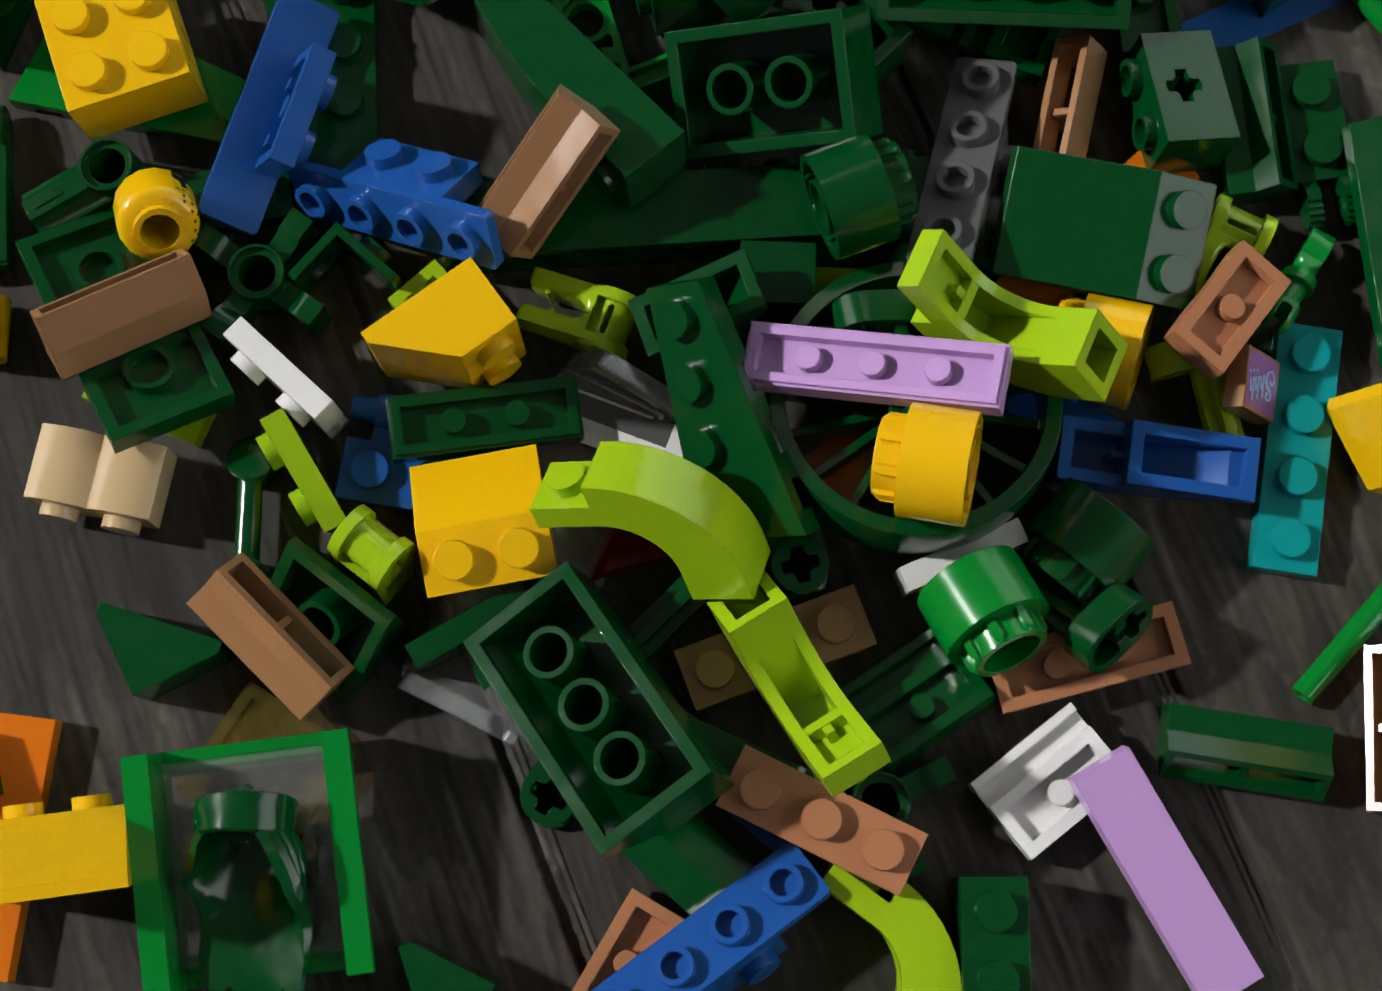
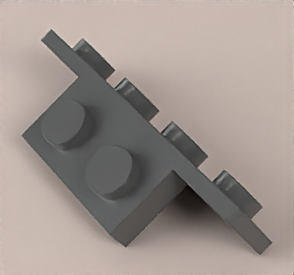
M964 57L956 60L919 202V212L915 217L906 252L907 262L922 229H944L972 262L974 257H987L992 233L995 234L1002 200L1001 193L1006 181L1012 147L1015 146L1009 145L1007 116L1018 74L1015 62Z

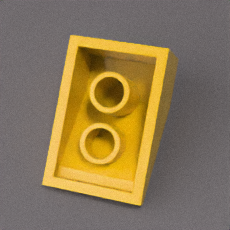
M112 793L71 798L72 811L45 814L44 802L2 807L3 820H0V905L131 886L132 877L124 804L113 805Z

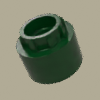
M861 133L856 137L827 145L800 156L802 179L814 219L826 247L836 261L899 239L901 236V225L914 221L919 212L917 191L910 168L895 141L883 138L872 142L865 133Z
M1068 477L1026 527L1027 532L1033 539L1023 550V560L1033 570L1087 607L1111 585L1117 583L1126 584L1155 549L1156 545L1150 536L1118 507L1090 487Z

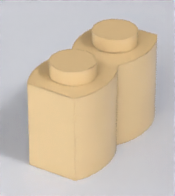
M42 423L23 497L36 506H40L38 515L45 519L66 524H77L79 515L102 518L101 528L123 535L139 536L141 527L160 529L177 456L168 447L147 441L115 454L106 435L64 425Z

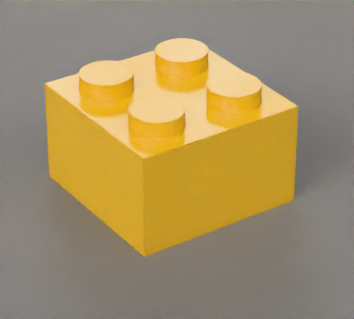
M34 0L67 112L90 140L209 102L177 0Z

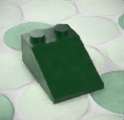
M1013 146L987 273L1087 296L1089 292L1151 303L1155 304V310L1183 312L1195 296L1217 185L1159 170Z

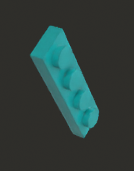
M1279 322L1273 328L1270 357L1280 363L1274 424H1262L1256 495L1253 504L1246 570L1311 580L1317 577L1333 424L1326 413L1328 399L1336 397L1343 331L1293 323L1288 331L1278 335L1275 333L1280 325Z

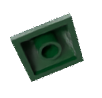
M295 536L288 541L271 581L355 667L333 692L345 704H349L411 627Z

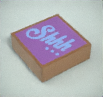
M1244 345L1225 371L1222 408L1253 425L1274 424L1280 363L1252 345Z

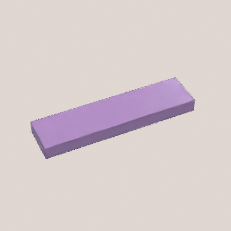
M751 321L745 349L747 356L744 358L742 365L750 384L756 390L762 389L763 392L904 407H910L912 402L982 411V415L1003 417L1014 352L1010 344Z
M1121 745L1068 778L1067 781L1191 991H1242L1264 977L1130 747Z

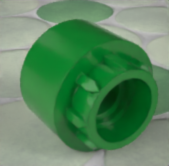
M998 545L987 547L956 560L936 574L925 585L917 600L918 608L948 660L954 665L966 666L970 673L981 677L1000 675L1018 667L1034 656L1047 639L1048 626L1044 620L1049 612V604L1015 549L1010 546Z

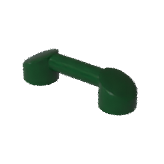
M251 436L238 441L229 450L226 458L229 472L238 479L234 557L243 552L271 580L274 572L260 562L263 488L272 485L278 480L283 467L274 472L255 439L258 436Z

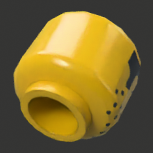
M146 168L126 177L116 190L113 203L115 224L120 240L130 252L143 259L153 260L179 248L188 251L197 239L201 223L194 191L183 177L168 169Z

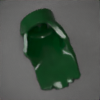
M246 783L240 785L239 788H230L221 792L200 796L195 800L192 823L196 831L188 849L187 860L181 870V884L195 902L199 912L201 930L198 950L199 970L197 986L203 990L304 991L314 929L312 916L307 904V888L305 886L306 852L304 844L294 833L298 800L289 795L257 790L252 785Z

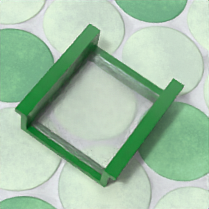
M349 728L120 757L143 991H186L200 988L197 986L199 970L198 950L201 930L200 917L195 902L181 884V870L187 860L188 849L196 831L192 823L194 818L193 807L195 800L200 796L221 792L230 788H239L240 785L246 783L252 785L257 790L289 795L298 800L294 833L304 844L306 852L305 886L307 888V904L312 916L314 929L307 974L346 969L347 976L374 973L376 971Z

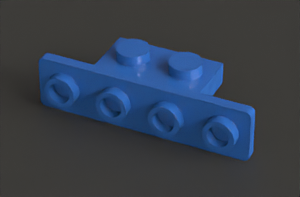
M316 0L276 1L197 204L199 215L247 236H253L260 228L277 180L292 170L294 166L299 168L304 166L316 139V133L308 130L315 110H325L331 100L338 77L330 74L337 53L328 49L339 20V13L336 10Z
M379 138L369 144L364 152L343 170L306 161L302 168L294 166L289 171L296 202L301 213L306 217L330 224L337 222L344 228L461 261L471 257L476 265L493 270L504 262L493 212L486 208L463 203L484 184L479 162L451 156L445 152L431 151L400 143L394 139Z
M786 842L591 991H733L745 981L749 986L755 985L771 975L780 966L781 960L778 956L788 949L780 935L828 899L831 894L830 889L799 847Z

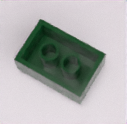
M869 4L664 32L676 123L685 131L687 159L833 144L856 137L861 133H865L868 137L883 133Z

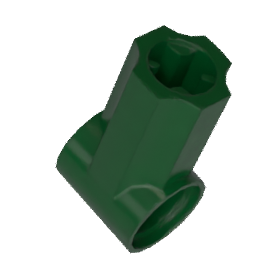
M103 137L92 141L84 148L79 157V163L21 195L23 200L21 204L29 220L40 233L113 206L116 190L123 180L134 172L149 167L124 142L115 138ZM125 166L122 176L116 181L109 183L112 173L116 169Z

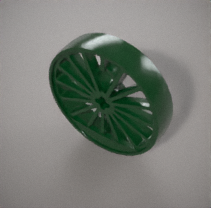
M907 261L870 266L836 280L809 300L790 324L824 327L826 324H830L835 328L832 304L836 299L855 291L899 289L897 284ZM1009 383L1006 398L1026 393L1035 395L1038 420L1005 415L1003 417L983 415L982 430L1034 438L1036 444L1031 462L1024 464L981 440L979 459L1017 481L994 499L976 477L973 501L979 508L969 512L965 527L919 520H905L895 516L894 506L892 517L877 514L860 507L859 505L870 489L872 465L850 500L839 495L824 482L825 479L875 445L881 419L888 414L887 405L766 392V401L772 414L765 416V419L779 452L782 453L788 450L795 466L797 477L791 480L804 508L812 506L819 522L842 537L872 549L898 554H931L958 548L988 535L1006 523L1027 503L1040 485L1054 457L1061 431L1063 398L1038 393ZM789 401L863 413L791 429L785 402ZM873 428L814 470L807 463L797 446Z

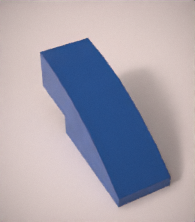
M1063 415L1059 441L1052 462L1047 470L1045 485L1060 487L1065 479L1069 477L1085 484L1096 492L1176 500L1251 504L1255 502L1261 438L1141 420H1132L1128 424Z

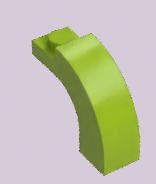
M922 229L897 284V287L917 307L910 323L924 336L1010 344L1014 352L1009 379L1010 384L1061 398L1098 402L1106 401L1128 344L1098 308L1050 306L1022 298L1007 291L987 278L944 229Z
M601 441L592 461L551 462L530 506V511L539 528L611 527L632 532L651 541L666 552L678 566L693 600L754 599L771 552L758 520L750 508L730 487L713 474L682 457L636 443Z
M765 570L754 599H711L707 602L732 649L780 727L816 779H820L833 798L851 786L862 782L869 775L891 762L881 740L849 702L827 670L804 631L788 598Z
M832 863L821 877L829 887L830 895L870 924L887 943L896 969L895 991H962L959 964L951 939L933 908L914 888L906 882L900 896L891 893L887 900H884L877 894L881 889L880 887Z

